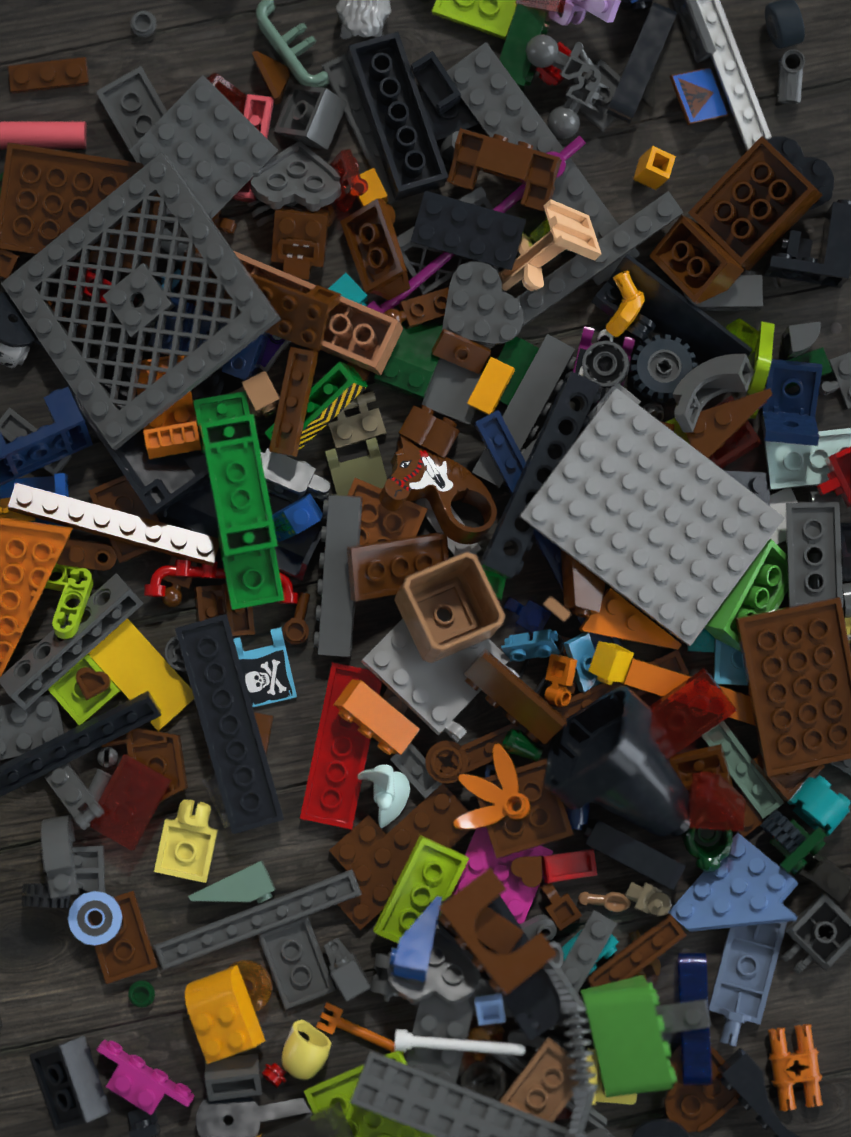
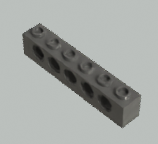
M116 573L89 597L76 635L69 639H61L55 634L53 629L0 677V684L7 694L23 710H26L144 603ZM69 616L67 617L65 625L61 626V629H65L66 625H70L68 620Z

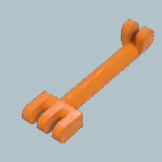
M326 1002L325 1008L334 1013L331 1016L322 1012L320 1017L329 1021V1024L327 1026L322 1022H317L316 1027L333 1035L337 1027L388 1051H395V1041L341 1018L344 1009Z

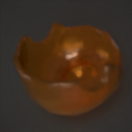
M500 1023L478 1024L468 1033L467 1040L503 1043V1033L505 1030ZM470 1051L476 1061L485 1060L493 1055V1053Z

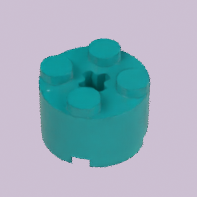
M818 775L816 779L808 777L787 803L789 806L793 804L796 806L793 812L814 830L821 827L824 829L823 832L826 836H830L850 812L848 807L851 801L843 794L838 793L837 795L829 788L831 784L822 776Z

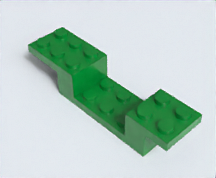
M246 391L193 400L202 453H205L218 521L219 530L217 535L231 610L284 601L275 547L278 546L254 415L250 414Z

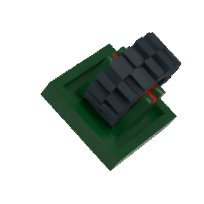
M777 810L761 824L764 831L772 838L770 843L786 859L780 865V868L788 874L792 872L795 875L807 863L804 858L809 853L814 857L826 844L823 841L826 834L819 827L809 835L794 819L789 822Z

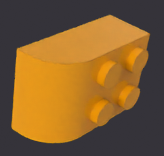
M238 965L187 984L185 989L186 1007L207 1064L248 1050L266 1041Z

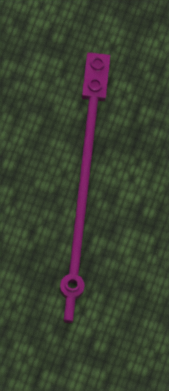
M580 135L561 152H547V154L560 157L562 160L556 178H559L564 173L565 161L586 144ZM526 184L518 187L493 210L502 213L507 212L522 199ZM442 252L409 281L411 289L392 300H386L380 306L373 300L366 307L382 314L388 309H393L455 255Z

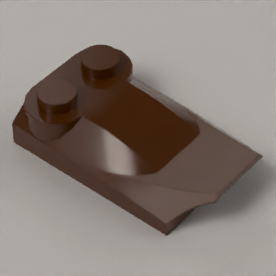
M377 198L340 222L365 293L376 294L389 301L411 288L393 227L396 217L395 211L392 206L385 203L384 199Z

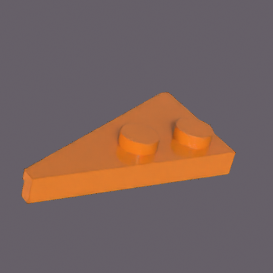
M611 588L607 589L603 594L600 612L589 615V618H586L579 628L581 632H589L611 638L615 637L662 648L678 650L682 645Z

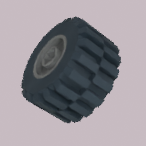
M666 334L664 338H660V335H655L652 340L648 338L642 345H639L632 357L629 369V381L634 384L632 388L634 392L639 391L642 400L648 398L650 402H660L662 406H666L667 402L671 404L676 403L673 397L675 388L691 370L697 367V363H694V352H689L690 346L687 343L683 346L680 344L682 339L676 337L674 341L670 339L671 335Z

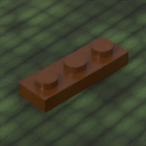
M86 57L8 66L12 94L90 85Z

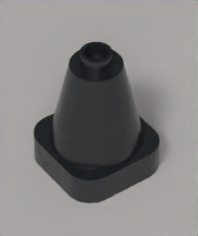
M617 687L566 719L567 723L552 737L544 785L569 809H579L593 802L659 837L668 834L674 837L679 836L688 830L694 820V812L691 810L693 806L692 796L650 734L651 708L628 687Z

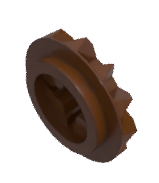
M441 741L429 749L425 761L426 769L429 775L436 781L453 783L458 780L460 774H465L468 767V757L465 750L458 743ZM451 751L454 752L451 761L457 766V769L447 767L441 773L442 762L436 756L447 757Z

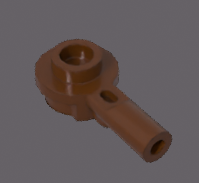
M300 592L294 618L286 622L283 627L284 639L292 645L302 644L309 635V628L304 621L310 597L308 593Z

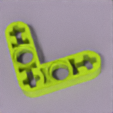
M762 321L760 323L756 341L754 373L746 396L763 391L765 388L772 360L774 324ZM758 410L750 418L756 419Z
M56 564L53 572H60L62 577L57 581L48 580L45 588L62 591L52 625L55 634L59 638L69 639L76 635L93 588V579L88 569ZM81 578H85V581H81L80 584L76 583V581H80ZM70 599H78L80 601L79 605L74 608L67 607L66 603ZM66 615L69 616L70 625H66L65 629H61V626H64L66 623Z

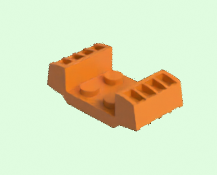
M170 356L160 357L158 367L168 368ZM178 356L177 364L181 362L185 358V356ZM152 359L143 360L141 365L151 366ZM140 370L138 384L148 385L150 371ZM157 372L156 381L166 373ZM137 388L138 395L146 389ZM191 391L144 427L143 431L149 459L202 450Z

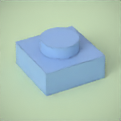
M502 994L475 997L479 1025L506 1022Z

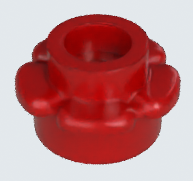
M273 1063L271 1066L265 1064V1069L261 1074L269 1083L278 1087L282 1082H286V1079L283 1077L286 1072L276 1063Z

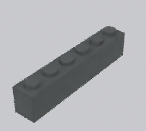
M549 334L545 337L502 416L522 456L526 450L522 447L526 439L532 440L539 426L535 425L539 415L545 417L551 406V403L548 402L551 393L553 392L557 395L564 381L560 379L564 369L570 371L576 360V357L572 356L575 348ZM485 447L472 473L478 479L500 489L502 484L505 486L506 484L488 449Z
M329 495V500H324L323 516H327V526H322L321 542H326L325 553H320L319 568L324 569L323 579L318 580L317 591L318 595H322L321 606L317 605L316 621H320V631L315 632L314 648H318V655L344 657L352 655L356 601L351 600L347 547L360 545L362 496Z

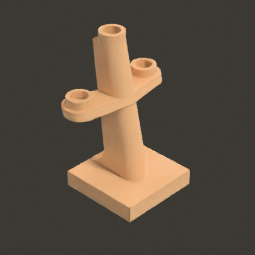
M550 199L544 205V209L551 230L534 245L527 235L522 234L518 248L520 256L515 259L512 271L503 269L498 273L502 281V290L508 291L521 280L528 290H539L544 286L541 266L566 249L595 261L601 255V251L589 215Z

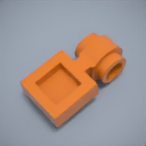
M559 654L550 655L545 679L552 681V685L545 691V699L550 705L563 707L569 704L571 693L565 686H572L577 665L576 659Z

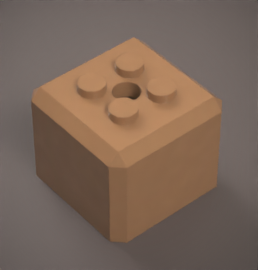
M469 552L407 577L395 597V603L422 660L429 663L436 662L491 638L502 625L505 617L477 556ZM439 609L448 610L451 619L446 622L441 621L437 616V611Z

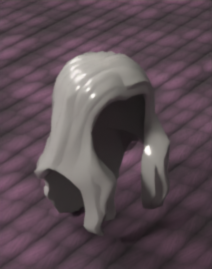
M339 0V3L336 5L337 13L342 20L341 38L348 39L352 35L362 37L374 36L375 38L383 36V25L391 14L390 0Z

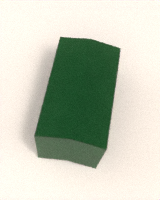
M515 337L513 340L505 343L497 359L515 368L498 402L505 407H508L539 350L538 347L519 337Z

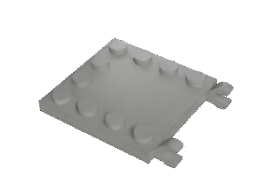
M439 609L437 611V616L441 621L446 622L451 619L448 610ZM402 619L361 662L437 735L444 730L457 743L467 731L461 725L454 722L453 719L481 691L480 688L475 691L465 682L467 676L464 675V672L484 649H487L505 666L510 658L491 640L487 639L436 662L429 663L422 660L404 619ZM507 667V668L510 669L516 676L520 677V676L517 674V672H515V671H514L513 669H511L510 667Z

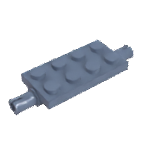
M787 922L731 927L728 929L708 1006L709 1011L723 1014L724 1018H726L720 1042L737 1046L742 1023L749 1021L761 1024Z

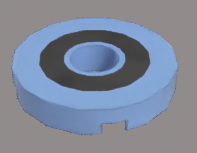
M93 891L81 895L74 901L69 910L68 922L70 930L77 939L85 944L99 945L108 942L116 936L121 928L123 916L120 906L112 896L105 892ZM93 910L99 911L103 916V920L98 926H94L88 921V915Z

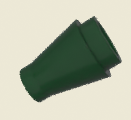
M511 728L502 743V747L506 749L507 753L531 759L535 762L539 760L543 752V748L537 745L520 729L516 731Z

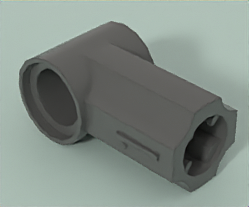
M788 50L778 62V103L789 105L801 103L802 73L805 57L799 50ZM793 58L797 62V68H788L785 60Z

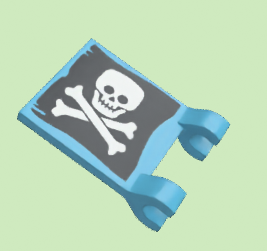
M281 627L271 629L273 645L243 651L241 638H233L252 707L297 697Z

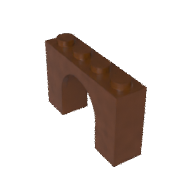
M489 867L439 906L441 914L438 917L447 929L452 926L458 933L455 939L465 951L469 948L475 955L471 960L479 971L486 970L492 977L488 982L496 993L503 992L506 996L555 958L557 952L541 932L517 951L506 955L491 953L479 943L475 933V924L479 914L507 891V888Z

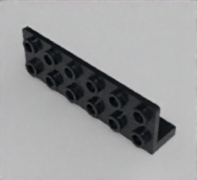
M629 254L625 255L607 283L591 301L612 318L623 298L613 277L628 270L637 290L644 293L645 301L639 314L653 321L656 324V329L662 334L671 335V340L675 341L676 337L682 339L680 344L684 346L687 343L690 346L689 352H694L695 359L700 363L730 354H746L748 357L752 352L751 347Z
M501 896L488 905L493 911L522 930ZM448 897L447 899H445V900L442 901L441 903L443 904L444 902H446V901H447L448 899H450L451 897ZM525 933L511 953L517 951L530 941ZM543 967L505 996L503 992H500L503 1000L530 1041L569 1016L560 1014V995Z

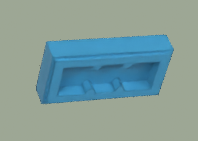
M583 632L566 641L564 647L567 656L577 660L574 678L578 690L586 692L602 683L597 680V675L588 671L595 653L590 634Z

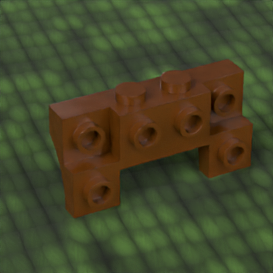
M460 128L447 180L449 184L473 191L479 172L489 173L526 184L520 204L545 212L544 205L552 199L555 190L554 183L562 162L560 157L533 150V145L518 141L517 145L509 143L508 138L498 134L489 137Z

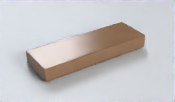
M549 597L543 605L563 622L570 616V612L552 597Z

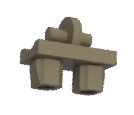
M631 883L625 895L626 898L637 902L635 908L650 915L653 913L657 916H664L671 909L672 904L669 896L662 893V890L647 883L644 888Z

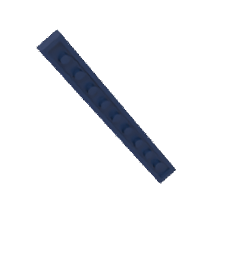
M499 410L474 422V425L509 492L512 494L526 462ZM531 493L526 495L525 502L527 505L535 495ZM535 529L532 536L535 537V541L564 595L561 548ZM575 616L578 624L581 626L586 618ZM589 633L594 650H596L599 641L621 645L618 638Z

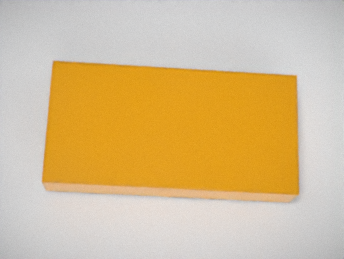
M490 357L467 404L487 415L493 413L515 368Z

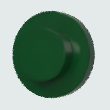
M144 980L133 983L128 991L129 1000L136 1007H147L155 998L153 985Z

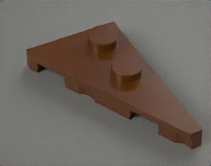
M769 388L701 411L694 431L686 432L690 445L706 458H709L772 396L771 389Z

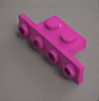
M103 1040L99 1045L98 1052L119 1064L106 1087L148 1114H153L165 1093L187 1107L195 1097L186 1085L182 1083L176 1084L169 1080L165 1072L159 1069L153 1070L145 1065L146 1062L141 1057L129 1055L123 1051L122 1046L117 1042Z

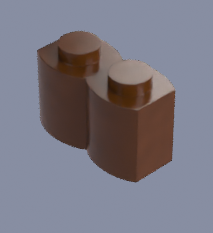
M421 404L420 407L413 406L398 435H403L413 444L426 448L445 458L460 432L456 429L457 424L446 417L442 420L433 416L434 411Z

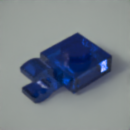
M509 597L504 605L505 609L519 616L516 624L532 633L542 631L552 612L530 600L523 606Z

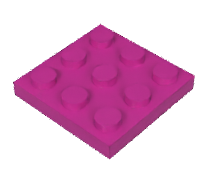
M487 826L477 828L465 854L469 860L451 895H455L490 867L507 888V891L501 897L517 922L521 924L525 921L539 885L536 887L526 886L522 882L521 877H517L512 873L511 863L517 857L552 855L553 850L540 845L496 859Z

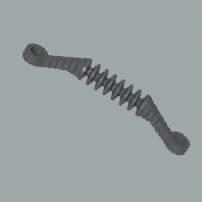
M549 942L557 952V956L544 965L543 968H545L560 995V1014L569 1015V1019L563 1021L562 1025L570 1026L571 1029L564 1032L563 1036L572 1037L571 1041L565 1043V1047L573 1048L574 1051L567 1054L566 1058L575 1059L574 1063L568 1065V1069L576 1070L577 1073L570 1076L569 1080L578 1081L577 1085L571 1087L575 1108L567 1137H587L583 1132L590 1113L589 1110L592 1106L591 1103H593L596 1090L598 1089L597 1084L589 1083V1079L595 1077L596 1073L587 1072L588 1068L595 1065L594 1062L586 1061V1057L592 1055L593 1051L584 1050L585 1046L592 1043L591 1040L583 1039V1035L589 1033L590 1029L581 1028L582 1024L589 1021L588 1018L580 1017L581 1013L587 1011V1007L580 1000L581 998L576 994L575 989L561 969L564 960L561 946L557 942Z

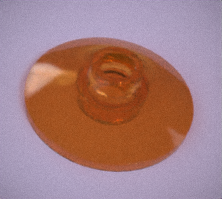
M252 960L237 961L228 968L238 965L254 1011L257 1012L265 1007L270 1000L272 994L271 978L266 969L259 963ZM248 980L252 982L253 989L247 987Z

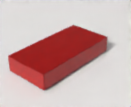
M594 849L541 856L545 883L597 875Z

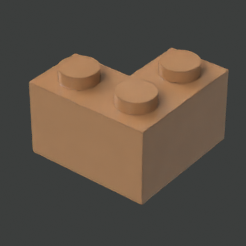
M266 371L242 382L243 387L231 392L246 391L250 414L254 415V421L262 416L266 419L277 414L280 398Z

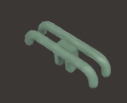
M262 0L256 9V18L260 30L301 85L325 88L329 84L328 73L322 71L316 75H311L297 59L299 55L316 43V39L311 36L294 47L289 48L288 45L298 36L302 35L307 27L304 23H301L281 36L268 19V15L275 9L274 0Z

